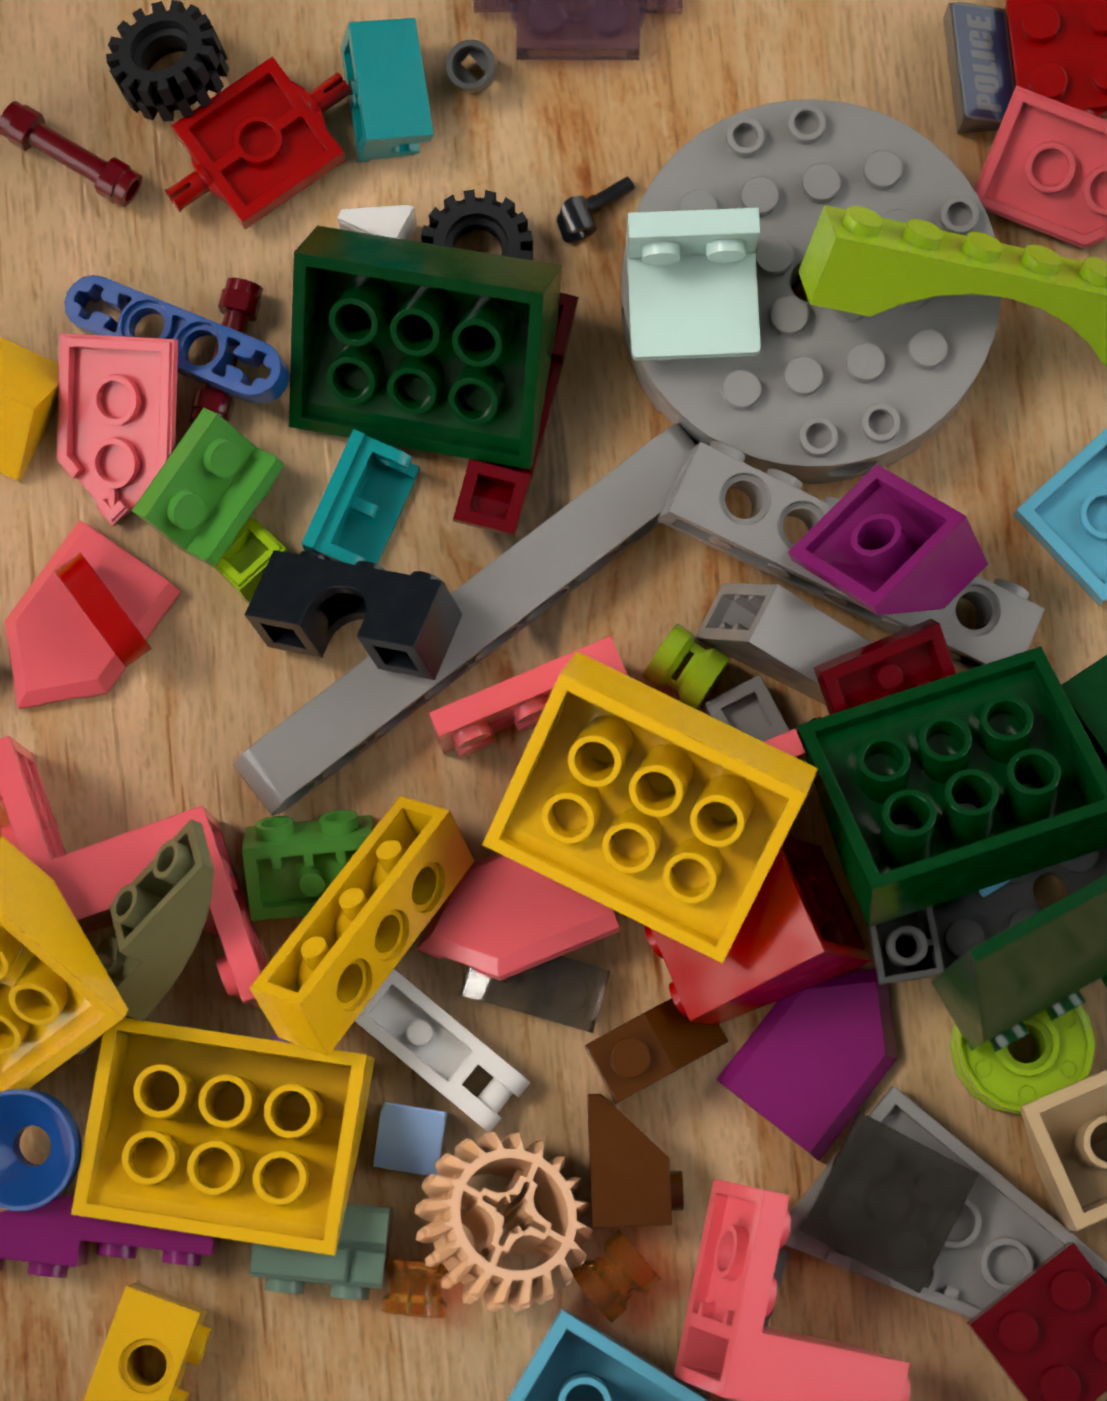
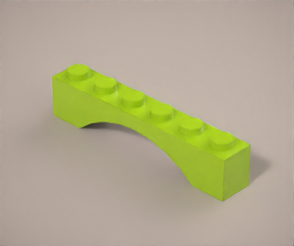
M824 205L798 271L810 305L871 317L901 304L935 296L978 294L1009 298L1038 307L1067 323L1090 344L1103 365L1107 366V261L1096 257H1087L1084 261L1062 257L1047 247L1035 244L1028 245L1026 248L1007 245L981 232H969L967 236L947 232L921 219H910L907 223L881 217L873 210L862 206H849L846 210Z

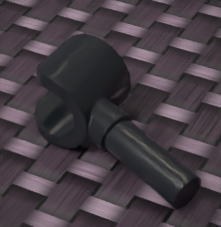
M626 176L598 194H593L588 198L585 196H574L565 200L556 220L563 240L566 243L577 242L595 233L597 227L592 214L601 211L602 208L633 191L634 184L631 179Z

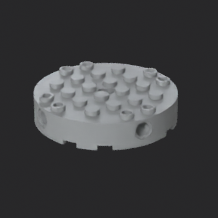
M818 99L789 100L761 105L734 114L705 129L681 147L663 166L650 183L636 212L759 208L760 236L756 249L761 348L758 355L636 361L631 356L626 245L620 289V314L625 346L640 385L659 413L662 412L673 425L679 423L696 445L699 442L707 445L711 441L723 442L741 451L746 456L744 463L764 473L768 469L786 472L799 479L803 484L830 483L863 476L876 464L883 468L918 449L925 440L951 418L967 395L987 358L995 336L1001 305V297L978 294L946 295L901 304L868 317L810 305L809 302L799 299L792 290L802 283L798 271L824 205L846 210L849 206H862L873 210L881 217L906 223L910 219H921L936 225L943 231L966 236L969 232H981L995 238L987 213L967 178L951 159L930 140L911 127L877 111L844 102Z

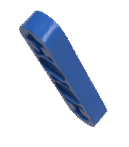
M90 275L82 277L74 282L67 291L64 301L65 313L70 321L85 334L135 337L136 325L143 317L150 314H159L164 318V329L159 338L178 339L177 373L247 402L259 405L273 402L287 388L290 378L288 366L282 356L266 342L102 276ZM103 299L112 309L120 313L118 323L111 316L94 311L90 315L85 310L86 304L89 300L99 302ZM202 336L216 337L219 348L215 358L205 365H192L188 356L192 343ZM235 356L242 363L259 368L264 361V365L271 371L269 377L266 380L256 378L252 384V381L240 369L232 366Z

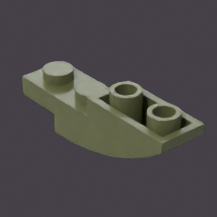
M193 819L172 840L165 842L160 847L155 858L131 884L125 885L118 892L114 902L109 906L115 932L105 938L95 951L129 1009L126 1015L140 1021H144L182 973L197 945L207 919L213 891L214 867L202 823ZM97 1039L80 1050L78 1054L82 1055Z

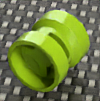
M677 623L655 653L643 677L658 687L668 685L678 692L682 703L698 710L722 675L731 658L716 648L704 649L695 643L692 632ZM690 652H693L694 655L682 671L681 675L678 679H675L674 676L677 674V672L685 662Z

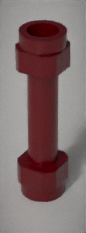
M13 101L0 117V134L6 137L12 144L24 151L29 150L33 146L94 182L97 194L112 203L126 207L136 196L142 183V175L132 170L128 164L116 157L111 158L107 162L46 126L43 115L28 105Z
M228 278L218 305L220 312L224 314L221 325L245 334L248 321H257L263 288L249 280ZM218 340L216 343L212 360L215 358L218 352ZM236 356L233 361V367L237 366L238 358ZM205 384L204 389H196L189 421L193 424L202 409L206 408L217 413L228 422L231 419L235 402L228 393Z

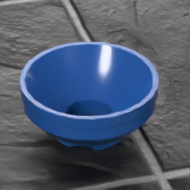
M28 1088L10 1089L0 1092V1208L11 1211H28L47 1205L69 1187L79 1170L82 1142L78 1125L70 1111L58 1099L46 1092ZM29 1126L42 1128L50 1137L51 1152L42 1164L31 1163L21 1153L20 1138L24 1130Z

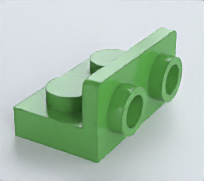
M203 408L134 506L132 512L183 552L210 566H214L222 555L232 547L238 532L258 503L268 495L274 480L283 469L284 463L276 456L257 448L220 415Z
M335 810L321 815L319 820L294 822L293 818L288 816H271L257 821L255 826L246 827L242 855L251 921L306 916L374 829L372 816H358L357 812L352 810Z

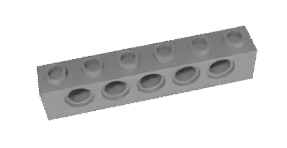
M711 441L709 445L699 442L687 453L658 517V522L891 634H895L928 619H933L941 625L952 662L966 670L1028 650L1045 608L1029 601L1030 593L1023 587L1003 579H995L991 583L976 576L944 609L877 615L792 561L787 553L794 544L787 540L783 531V523L786 516L799 518L805 523L809 531L841 499L826 496L822 501L802 491L803 483L786 472L768 469L764 473L744 463L746 456L738 449L723 442ZM728 489H739L749 497L752 504V512L749 519L735 517L729 512L725 503V495ZM959 598L967 599L976 608L978 619L973 630L964 627L956 617L955 608Z

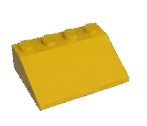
M576 651L559 674L482 845L723 964L808 794L818 768Z
M3 836L0 838V1092L10 1089L31 1088L124 1019L129 1010L54 880Z
M130 1018L122 1019L103 1033L71 1215L335 1256L364 1128L375 1058L367 1054L334 1049L329 1056L294 1043Z

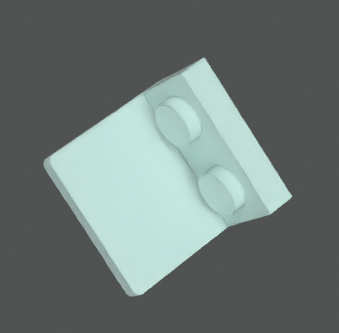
M759 208L628 213L626 250L631 356L634 360L744 357L759 354L761 344L756 270V249L760 236Z

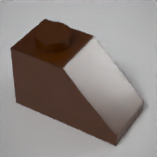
M671 998L586 1044L584 1048L616 1105L729 1041L719 1024L690 1022L688 1017H685L677 1009Z
M601 1093L587 1094L592 1228L672 1225V1211L684 1210L682 1171H670V1158Z

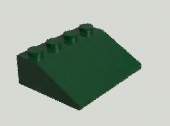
M317 225L294 251L289 427L347 438L350 437L353 429L387 445L530 470L535 457L558 324L562 265Z
M1041 646L797 725V734L804 747L806 761L808 764L818 768L813 781L844 873L869 927L1107 848V772Z
M1107 874L968 950L932 981L934 988L971 1051L989 1041L994 1052H997L1030 1033L1024 1021L1044 1010L1051 1021L1059 1018L1085 1003L1086 1000L1080 990L1100 979L1107 988Z

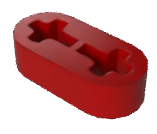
M81 552L55 571L125 667H128L152 649Z

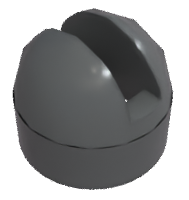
M464 40L456 44L449 52L446 59V71L450 80L459 89L469 93H477L492 85L497 76L498 64L494 53L484 43L477 40ZM468 55L486 72L478 81L461 64Z

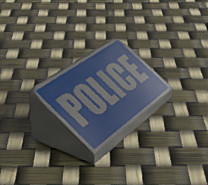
M965 2L948 3L943 20L957 134L997 131L1015 90L1006 10Z

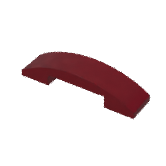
M560 292L558 324L533 466L529 470L469 459L453 522L515 537L548 426L579 297Z

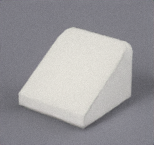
M410 205L341 209L337 217L340 229L404 240L410 239L417 224L415 208Z

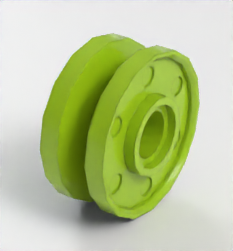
M1081 1005L1053 1021L1050 1020L1045 1010L1024 1021L1036 1044L1035 1055L1028 1063H1022L1014 1059L1009 1053L1008 1047L994 1052L989 1041L971 1051L953 1021L949 1049L956 1076L969 1095L991 1110L1022 1115L1020 1106L1083 1080L1090 1073L1095 1050V1039L1090 1017Z

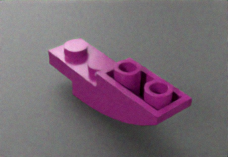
M74 1195L57 1197L47 1205L28 1211L5 1210L0 1212V1270H2L3 1259L29 1262L28 1274L67 1278L69 1266L79 1267L87 1265L90 1242H98L97 1255L136 1259L137 1247L163 1250L161 1262L187 1266H201L202 1254L215 1255L220 1251L221 1238L71 1215Z

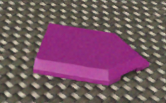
M876 969L853 971L778 1000L716 1080L814 1159L819 1161L898 1059L888 984H878Z

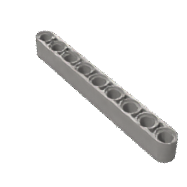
M679 423L672 425L657 435L451 593L463 615L435 680L378 669L370 656H368L244 751L234 762L233 766L271 816L282 813L660 524L657 521L687 453L696 446Z

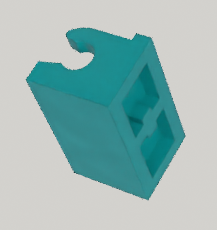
M416 18L348 22L340 49L345 81L352 92L348 96L358 162H370L371 159L395 158L420 153L419 143L431 141L434 132Z
M353 429L301 543L304 551H313L327 557L329 560L355 565L357 561H368L378 565L420 473V467L410 462L412 457L407 453Z

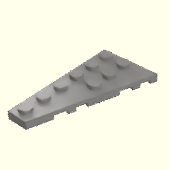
M894 1086L888 1089L790 1211L791 1227L785 1243L786 1246L971 1319L1068 1242H1074L1107 1285V1262Z

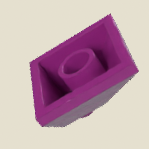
M878 464L787 552L792 561L877 615L944 609L988 565L970 523L964 514Z

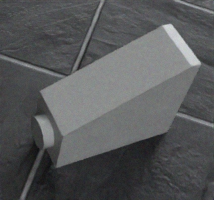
M723 583L695 636V639L705 645L718 649L725 655L824 705L826 703L813 667L871 643L779 584Z

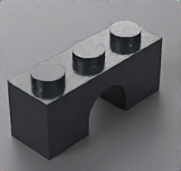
M274 550L244 615L267 647L323 658L332 636L338 629L349 622L364 619L357 638L378 669L435 680L463 614L448 591L446 584L440 578L430 573L414 571L411 575L386 571L379 565L368 561H357L353 565L329 560L327 557L313 551H302L300 554Z

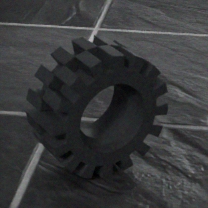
M172 0L170 9L166 10L162 1L152 3V14L145 16L142 8L132 13L136 20L132 26L123 20L117 27L122 38L111 36L108 47L112 53L106 54L107 64L111 69L109 71L130 108L136 113L141 111L144 118L154 121L157 113H159L163 122L174 121V111L180 110L183 117L187 118L194 115L190 107L192 104L198 102L204 109L212 102L207 93L209 90L217 94L220 93L224 86L220 77L228 76L229 68L225 62L228 58L206 14H201L198 7L190 4L186 10L182 1ZM179 51L186 52L174 65L163 70L149 71L163 56Z
M474 189L464 191V199L457 202L454 195L444 199V209L439 211L435 207L429 214L430 224L429 226L424 225L421 233L422 243L454 248L455 243L463 234L474 230H482L492 234L499 241L502 248L501 256L533 261L532 231L528 230L527 218L523 212L519 214L515 212V203L507 197L503 203L496 201V192L485 190L484 198H476Z

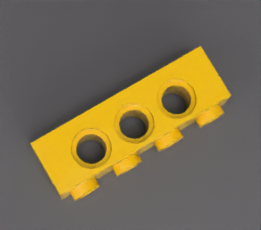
M399 796L253 982L249 989L278 1038L329 1056L475 862L450 810Z
M138 1283L126 1285L83 1401H187L189 1392L180 1389V1385L188 1363L199 1366L207 1349L212 1328L203 1325L208 1309ZM142 1345L157 1347L164 1354L167 1365L165 1374L160 1381H147L137 1373L134 1359L136 1352Z

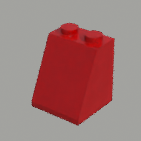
M789 837L785 838L723 964L645 926V935L651 948L660 958L664 959L673 980L669 984V991L675 1006L681 1014L688 1017L690 1022L718 1025L871 962V958L822 848Z

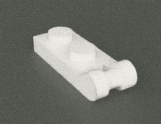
M393 969L355 1020L358 1025L487 1132H491L502 1119L497 1113L514 1094L519 1098L531 1083L395 969ZM479 1065L493 1078L479 1096L476 1097L463 1084Z

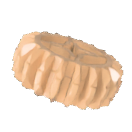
M495 1131L482 1135L478 1139V1144L471 1139H465L455 1147V1156L446 1153L435 1163V1168L439 1175L431 1174L423 1181L421 1189L430 1198L423 1199L416 1205L415 1214L431 1223L417 1232L416 1240L423 1243H433L436 1250L425 1258V1266L436 1267L442 1262L449 1271L442 1278L441 1288L449 1289L459 1281L464 1284L462 1292L463 1304L471 1305L484 1294L487 1312L501 1310L506 1302H508L513 1312H522L530 1307L531 1299L539 1305L554 1297V1288L562 1290L573 1281L574 1276L570 1268L575 1269L584 1263L587 1254L577 1244H582L590 1239L593 1229L577 1221V1219L590 1211L589 1208L592 1203L574 1200L572 1192L581 1186L582 1178L571 1177L565 1181L559 1171L564 1168L566 1156H557L550 1162H547L543 1159L545 1141H535L524 1150L520 1132L510 1133L503 1139L502 1143ZM486 1174L500 1175L511 1179L509 1184L499 1193L485 1187L477 1191L466 1185L470 1178ZM533 1198H535L540 1206L544 1218L537 1212ZM505 1206H507L504 1212V1215L506 1216L504 1220V1217L498 1212ZM462 1223L470 1229L474 1237V1248L466 1237ZM504 1223V1226L510 1231L501 1237L504 1229L502 1228V1225ZM509 1250L518 1252L521 1255L529 1251L541 1257L536 1266L528 1270H508L496 1266L498 1260L509 1253Z

